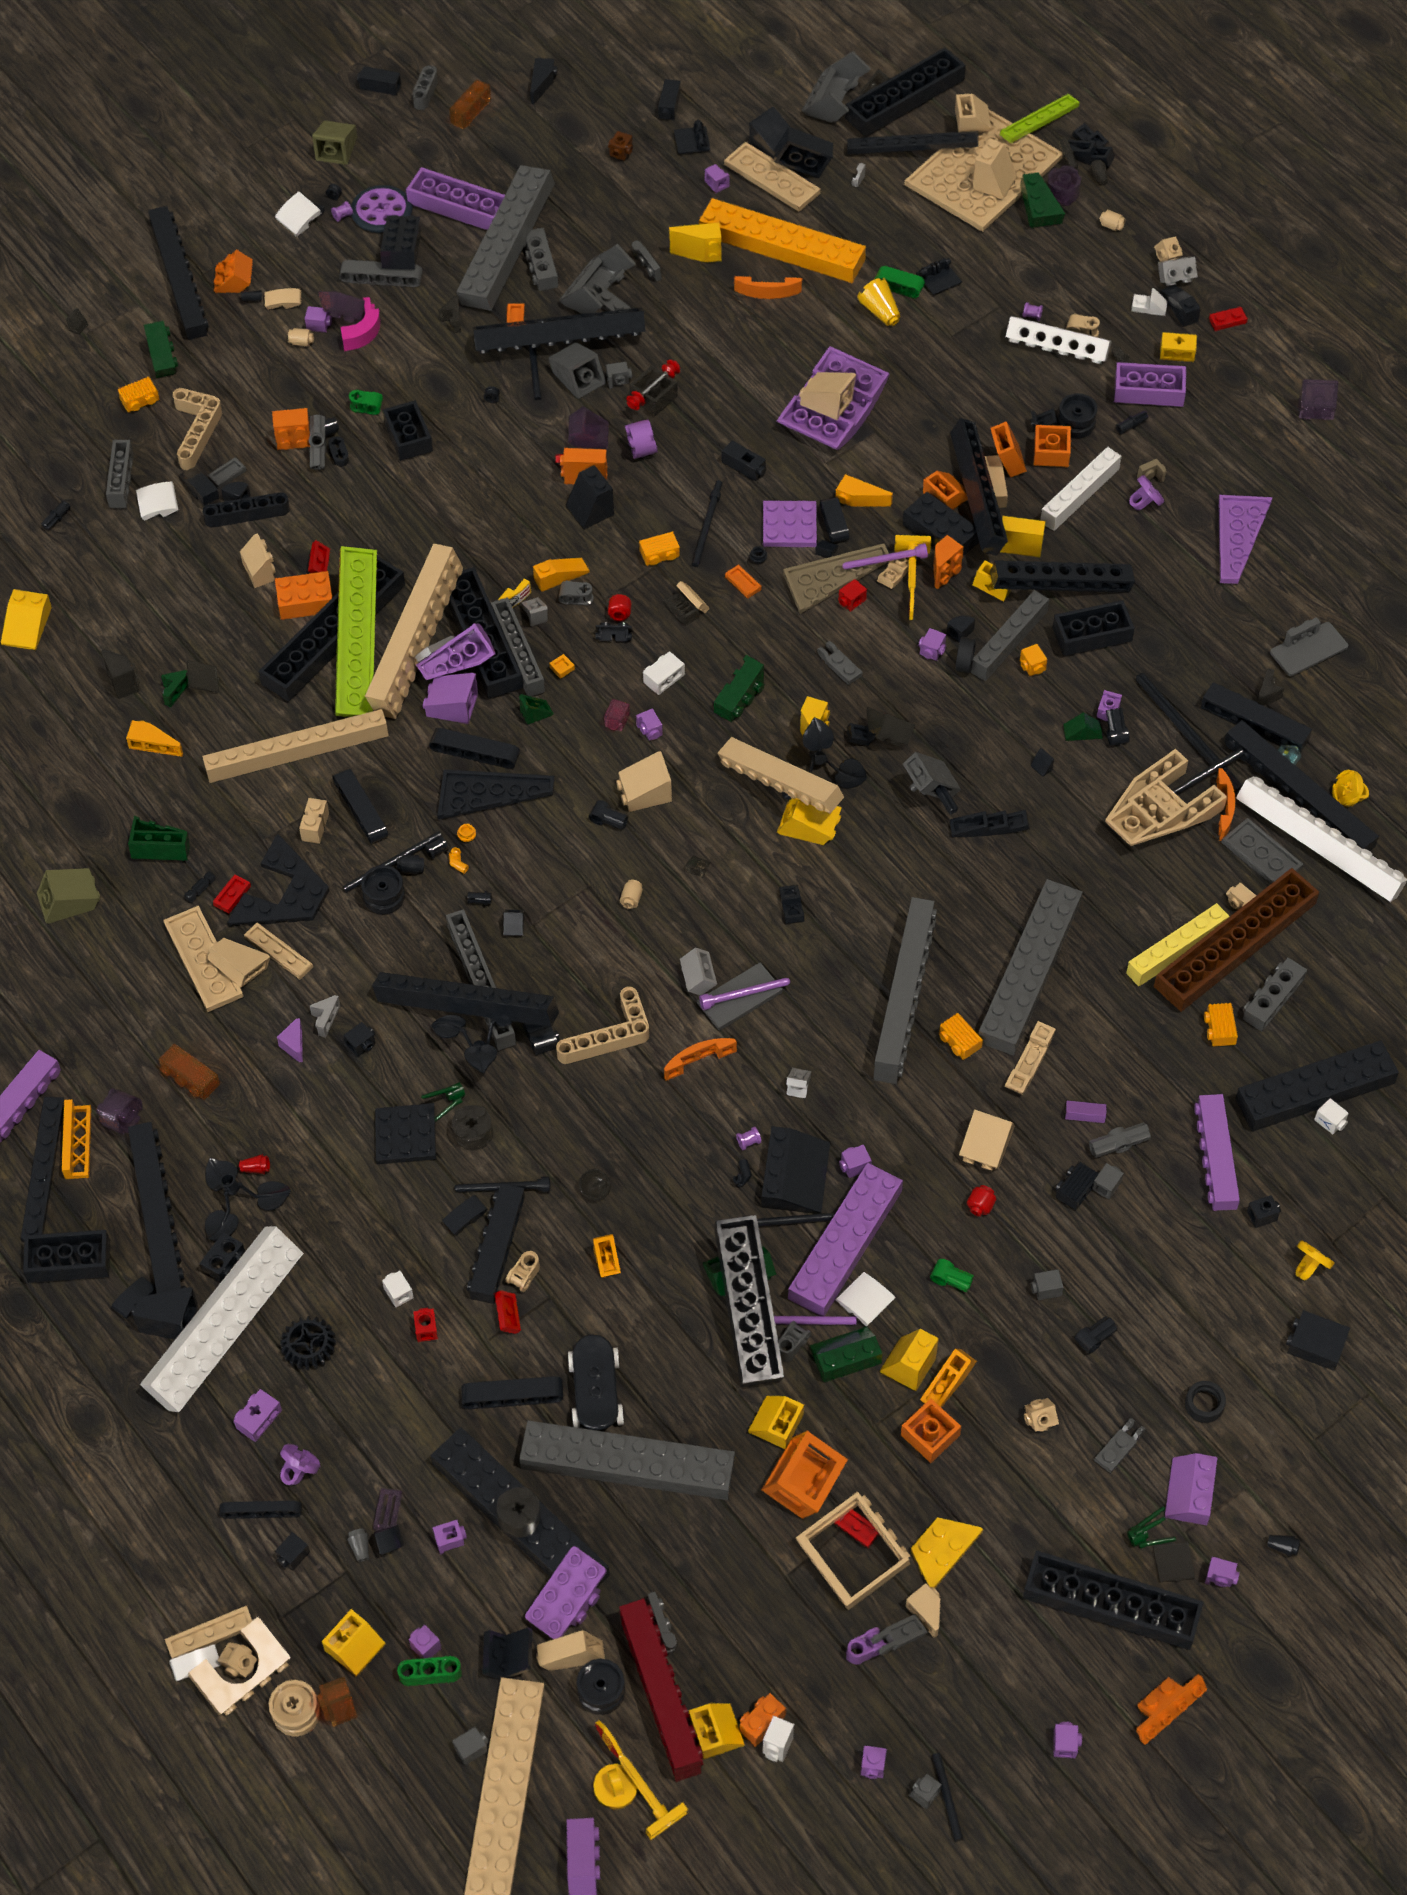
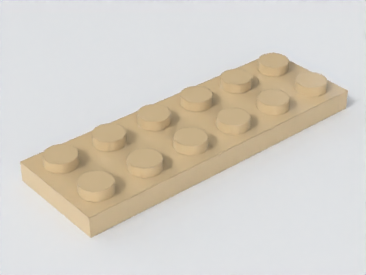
M747 142L724 160V165L798 212L820 194V188L785 166L775 163L774 159Z
M199 906L163 920L207 1012L243 997L240 987L208 960L209 948L217 941Z

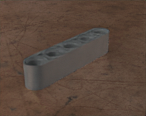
M345 260L342 262L339 278L346 283L418 287L423 270L419 265H416L415 269H383L381 262Z

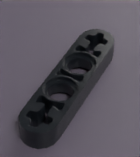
M299 1501L223 1502L219 1507V1516L225 1519L295 1518L302 1515V1503Z

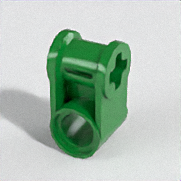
M353 390L349 394L351 401L350 409L355 413L378 415L381 410L383 396L378 392Z

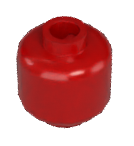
M622 594L612 596L608 602V615L616 621L627 619L631 614L632 603L630 598Z
M980 1185V1187L973 1188L967 1200V1205L971 1209L970 1212L976 1216L988 1215L997 1198L990 1187Z

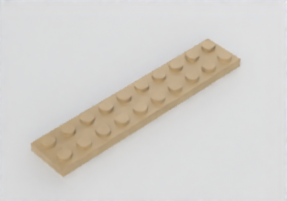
M501 1678L464 1895H511L544 1683Z

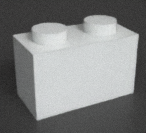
M669 651L667 654L659 657L653 665L646 667L643 672V682L656 694L660 695L685 675V664Z
M773 1716L763 1739V1754H766V1758L775 1762L778 1760L784 1761L793 1740L794 1724Z

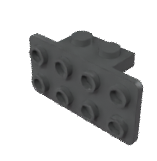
M1316 617L1312 620H1306L1300 626L1290 628L1286 633L1284 643L1272 648L1270 654L1288 676H1294L1346 650L1348 643L1330 622L1321 624Z

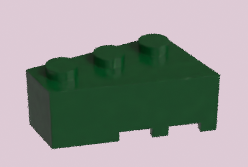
M164 321L144 324L156 378L176 374L175 368L178 367L176 357H172L171 353L175 351L173 342L168 340V337L171 336L169 326L165 327Z

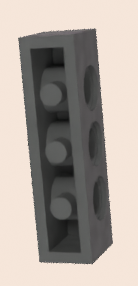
M544 228L531 230L523 248H527L525 254L527 261L531 262L529 263L530 273H534L532 275L533 283L537 285L539 291L558 288V276Z
M113 440L106 490L109 508H127L134 455L131 440Z
M1287 958L1284 963L1280 962L1275 969L1276 973L1273 976L1269 975L1263 989L1259 988L1254 994V1000L1252 1002L1248 1001L1243 1008L1244 1016L1242 1020L1263 1032L1305 980L1307 969L1290 958Z

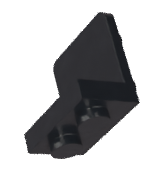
M524 1628L508 1635L492 1630L485 1631L483 1674L501 1680V1678H510L529 1671L532 1665V1629Z

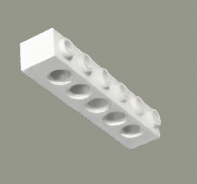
M1010 317L1006 337L1010 338V342L1019 343V341H1024L1026 346L1036 347V345H1040L1046 351L1052 352V349L1059 350V354L1068 356L1069 353L1075 354V358L1085 360V357L1092 358L1091 362L1098 364L1107 360L1111 345L1110 340L1017 317ZM1024 327L1029 330L1027 337L1021 335V330ZM1039 332H1044L1046 335L1045 340L1042 342L1037 338ZM1056 336L1062 338V343L1059 346L1054 343ZM1072 340H1076L1079 343L1076 350L1070 346ZM1089 344H1093L1095 346V352L1093 354L1087 352V346Z

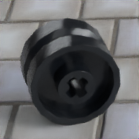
M1082 393L1067 395L1062 399L1059 406L1058 426H1071V438H1083L1091 434L1095 428L1097 417V404L1095 400Z
M380 865L370 868L364 874L361 880L364 903L369 910L377 914H390L402 906L405 900L403 879L399 871L394 867Z
M602 1658L591 1660L583 1665L578 1673L576 1682L579 1701L583 1707L589 1712L598 1715L609 1714L618 1709L624 1700L626 1691L623 1672L619 1666L611 1660Z

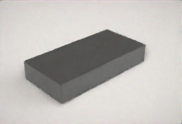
M235 457L210 473L208 479L220 489L247 470Z

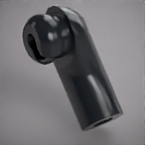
M742 1159L738 1162L741 1172L733 1177V1182L736 1186H744L752 1177L747 1159Z

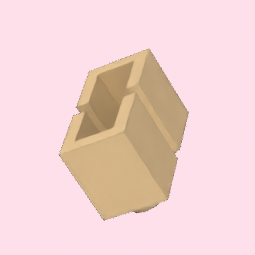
M308 798L304 811L305 815H303L299 828L302 841L320 844L329 816L328 804L326 800Z

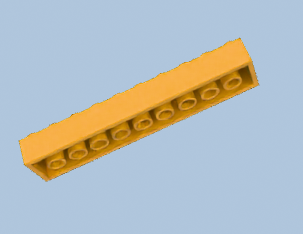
M713 198L699 220V224L719 223L721 242L850 283L854 282L865 262L866 246Z

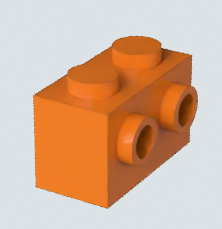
M771 1693L766 1698L762 1696L756 1702V1708L751 1713H745L740 1719V1733L755 1747L764 1739L773 1716L780 1719L786 1716V1707Z

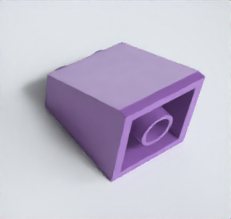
M467 673L434 678L433 683H430L428 687V698H425L423 702L426 716L469 724L478 697L476 674Z

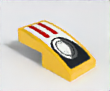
M523 579L515 590L507 588L498 600L508 597L512 608L515 607L531 593L530 581Z

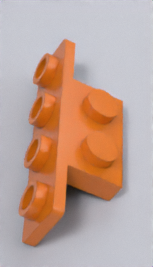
M1196 1675L1184 1687L1168 1677L1137 1704L1139 1710L1149 1717L1136 1729L1144 1745L1155 1738L1159 1732L1203 1695L1207 1688L1201 1675Z

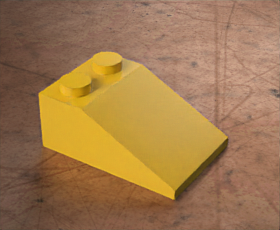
M719 223L669 227L670 253L701 262L721 261V232Z
M13 589L8 602L1 645L31 650L37 649L52 609L47 594Z

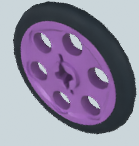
M378 185L369 187L356 195L351 204L353 211L351 217L359 227L366 231L384 233L386 224L384 220L387 216H409L413 209L412 204L407 200L405 192L393 186ZM374 196L378 197L377 200H371ZM389 197H394V198H395L394 200H391V201L387 200V198H389ZM362 207L369 208L368 210H361ZM395 208L402 209L400 211H394ZM371 217L376 218L374 221H369L368 219Z

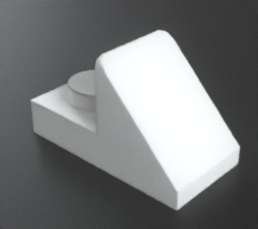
M1152 288L1151 296L1134 294L1133 312L1165 316L1167 300L1154 288Z

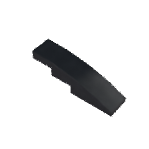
M1006 810L987 814L986 811L950 819L952 837L992 836L1030 829L1026 810L1007 814Z

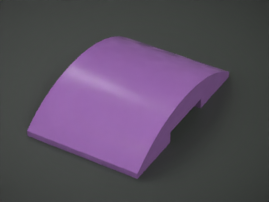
M829 346L812 370L813 375L811 377L813 378L817 372L855 373L856 379L852 402L841 416L835 420L800 405L801 397L798 394V396L792 398L777 419V422L838 450L854 436L870 414L887 382L889 373Z

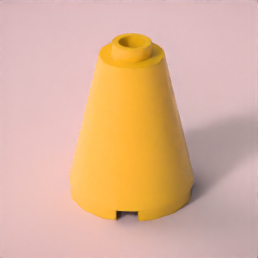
M877 278L864 286L865 291L862 294L859 292L857 298L861 304L887 326H894L899 322V310L885 278L883 280Z

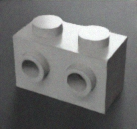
M1195 257L1158 262L1160 283H1166V286L1174 285L1179 280H1182V283L1191 282L1192 278L1197 277Z
M695 947L680 958L688 992L703 995L717 985L708 951Z

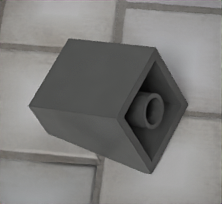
M574 343L548 358L553 373L578 399L606 384L597 353L578 343Z

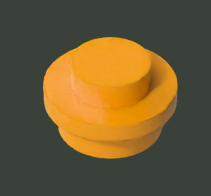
M470 824L461 825L457 831L458 838L463 842L472 841L476 837L475 828Z

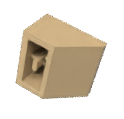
M973 94L956 95L955 112L958 132L991 131L988 105Z
M258 533L254 534L240 551L242 563L254 588L275 581L273 574L276 573L272 563L274 562L270 552L267 553L265 540H261Z

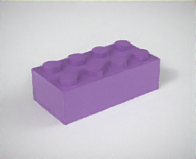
M1117 362L1114 388L1115 403L1183 407L1186 394V366Z

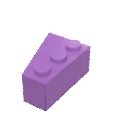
M594 1818L567 1819L569 1895H597L596 1880H600V1865L596 1866V1860H600L599 1846H595V1841H599V1827H594Z

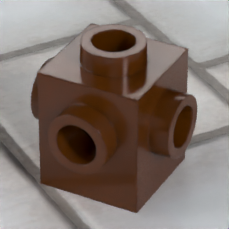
M617 131L613 139H610L608 143L610 156L625 161L633 150L632 135Z

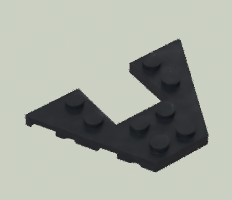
M277 834L261 862V867L293 879L279 904L244 893L227 922L228 927L240 924H248L249 926H253L256 923L262 925L276 924L277 921H288L289 923L300 920L313 921L329 893V886Z

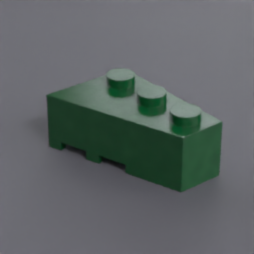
M1040 173L1023 174L1020 187L1030 228L1062 224L1065 212Z
M745 655L743 658L744 664L741 669L734 671L733 674L736 676L730 684L726 683L714 701V713L731 723L736 717L739 718L743 709L753 702L754 697L757 693H761L765 686L764 665L748 655Z
M134 816L128 842L131 859L188 860L190 850L188 831L168 825L165 827L159 826L154 821L146 822Z

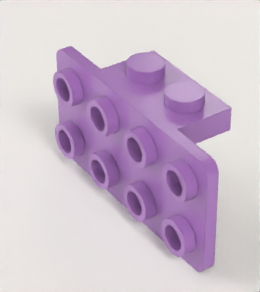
M572 1547L526 1613V1619L552 1639L562 1637L570 1625L577 1626L581 1624L587 1617L586 1612L589 1607L594 1606L600 1597L598 1594L601 1590L597 1588V1585L606 1574V1568L579 1548Z

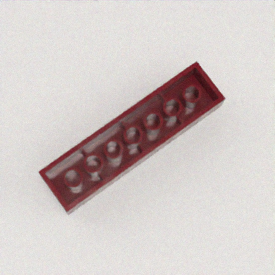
M643 1598L619 1606L620 1621L675 1781L678 1782L701 1774V1766L704 1765L702 1760L704 1758L700 1746H696V1734L693 1725H688V1710L686 1705H681L682 1694L679 1685H674L675 1674L672 1665H667L668 1654L665 1645H660L661 1634L658 1625H653L654 1614L651 1605H646Z

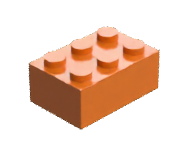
M328 571L275 578L281 620L316 615L332 599Z

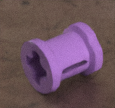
M347 201L337 208H331L332 215L337 222L341 221V218L353 214L352 208Z
M1026 302L1023 317L1026 318L1028 316L1040 321L1043 306L1029 305Z
M755 1126L748 1132L736 1134L738 1144L742 1150H745L747 1146L761 1143L760 1134Z

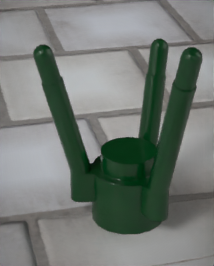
M460 1082L448 1088L421 1096L422 1099L446 1093L448 1100L454 1101L435 1117L436 1121L456 1105L462 1103L461 1098L465 1097V1091Z
M1164 1506L1127 1531L1128 1538L1134 1547L1139 1545L1140 1549L1146 1546L1176 1541V1537L1146 1541L1149 1538L1147 1530L1166 1520L1165 1517H1161L1146 1525L1165 1510Z

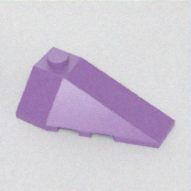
M473 624L416 664L424 678L429 680L480 665L496 653L481 625Z

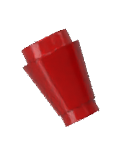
M261 1154L240 1160V1172L257 1174L269 1172V1157Z

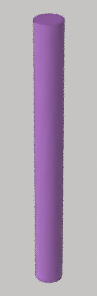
M774 1316L775 1324H790L792 1321H795L797 1324L856 1325V1317Z

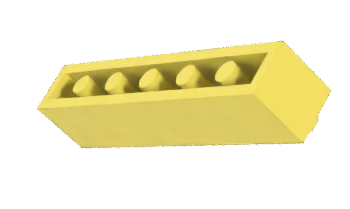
M1216 903L1130 960L1126 974L1138 987L1228 919L1229 915Z

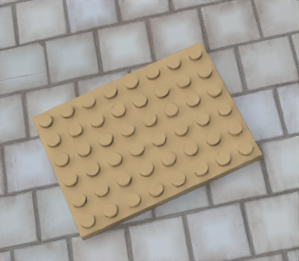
M989 109L991 131H978L979 147L939 149L905 180L907 187L982 232L1022 196L1020 183L1023 174L1039 172L1041 177H1043L1063 158L1061 151L1030 133L1013 143L1008 142L1000 136V130L1013 123ZM989 138L1005 144L1017 174V179L1003 199L973 189L975 159Z

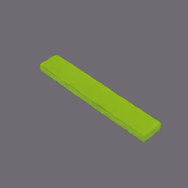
M1067 94L1000 130V136L1013 143L1079 107L1080 102Z

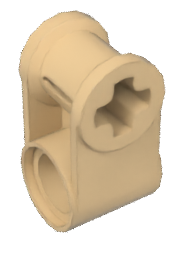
M1073 314L1069 317L1066 330L1098 337L1100 321L1096 317Z
M533 1251L524 1252L515 1266L509 1271L505 1282L508 1284L512 1283L519 1287L521 1292H525L540 1270L537 1254ZM529 1261L535 1262L531 1266L526 1265Z

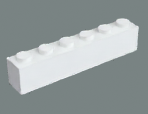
M1107 447L1042 508L1040 521H1045V526L1055 531L1119 470L1121 455Z

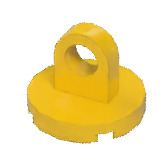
M1345 770L1337 776L1336 779L1338 780L1332 787V795L1344 807H1351L1358 801L1368 798L1369 790L1358 772Z
M1300 1240L1297 1244V1247L1306 1253L1296 1269V1276L1300 1279L1307 1280L1310 1278L1320 1263L1329 1269L1334 1266V1261L1325 1257L1320 1251L1303 1240Z
M621 1764L607 1765L598 1772L594 1781V1792L599 1803L616 1810L625 1808L634 1800L638 1788Z

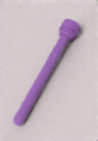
M923 543L918 544L915 549L843 563L842 566L844 569H851L913 556L920 557L921 559L928 557L926 544Z
M783 978L715 996L703 994L699 996L700 1004L703 1010L711 1009V1006H714L715 1003L787 986L790 984V979Z

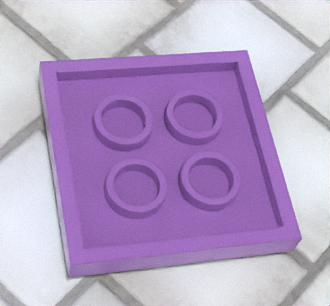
M763 501V547H816V501Z

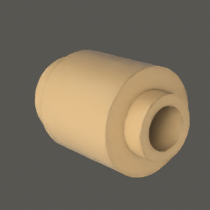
M1110 210L1103 212L1100 217L1101 226L1115 231H1121L1126 220L1121 214Z
M294 328L288 332V342L293 345L310 346L314 341V333H311L310 329Z
M628 880L624 885L620 903L625 908L632 909L638 906L643 891L642 884L637 880Z

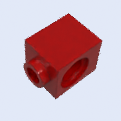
M853 579L839 590L838 601L842 607H846L851 612L866 601L867 589L856 579Z
M421 1308L418 1311H413L417 1342L437 1340L434 1308ZM425 1321L430 1322L426 1326L421 1325V1323Z

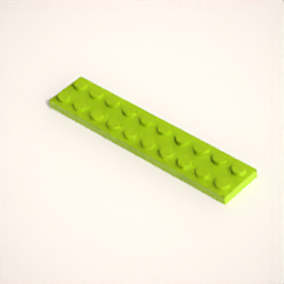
M344 546L340 548L335 716L354 717L373 712L365 695L374 677L377 550Z

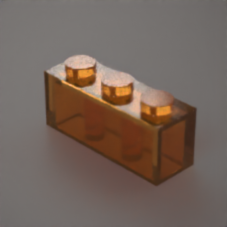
M477 79L450 108L451 124L465 129L491 100L489 84Z
M175 1043L158 1059L161 1072L166 1076L170 1075L179 1086L187 1087L189 1092L195 1097L199 1096L205 1100L220 1085L218 1075Z
M344 1676L319 1686L321 1694H318L317 1697L326 1722L331 1720L334 1727L358 1717Z

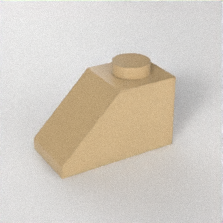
M925 1583L906 1599V1608L913 1615L916 1614L926 1630L935 1638L938 1636L940 1595L935 1588H930Z

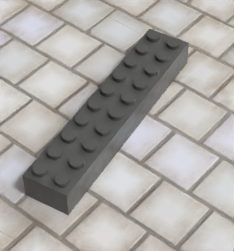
M520 165L457 290L461 305L492 311L526 242V238L532 230L555 184L550 170Z
M1049 879L1046 880L979 1030V1036L983 1039V1045L1013 1056L1015 1055L1079 909L1083 891Z
M915 897L911 899L875 1059L874 1080L897 1084L898 1077L902 1078L903 1065L904 1061H906L907 1047L911 1039V1028L914 1025L915 1011H917L918 997L922 988L921 983L925 975L929 946L931 947L932 933L936 924L937 909H934L935 901Z
M527 1421L520 1455L521 1469L723 1500L729 1499L735 1463L734 1451L535 1421Z

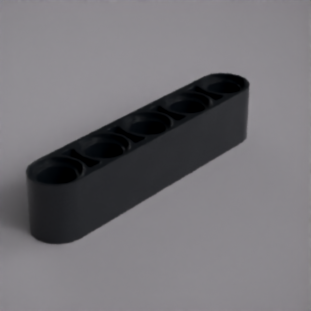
M283 492L208 504L204 506L202 513L206 526L214 528L284 516L289 513L290 505L288 496Z
M436 728L429 743V747L435 752L507 769L515 767L520 754V749L515 745L444 728Z
M350 767L332 774L337 789L369 842L372 844L388 837V831Z
M552 1376L465 1383L461 1386L462 1407L465 1409H483L559 1403L564 1399L563 1379Z

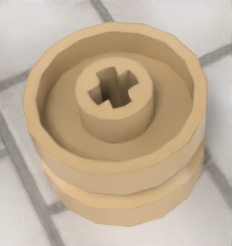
M299 1680L285 1681L277 1686L271 1694L269 1700L270 1714L277 1729L285 1735H304L310 1732L318 1723L320 1705L314 1690L307 1683Z

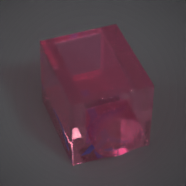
M612 699L604 715L605 727L622 731L630 715L629 704Z

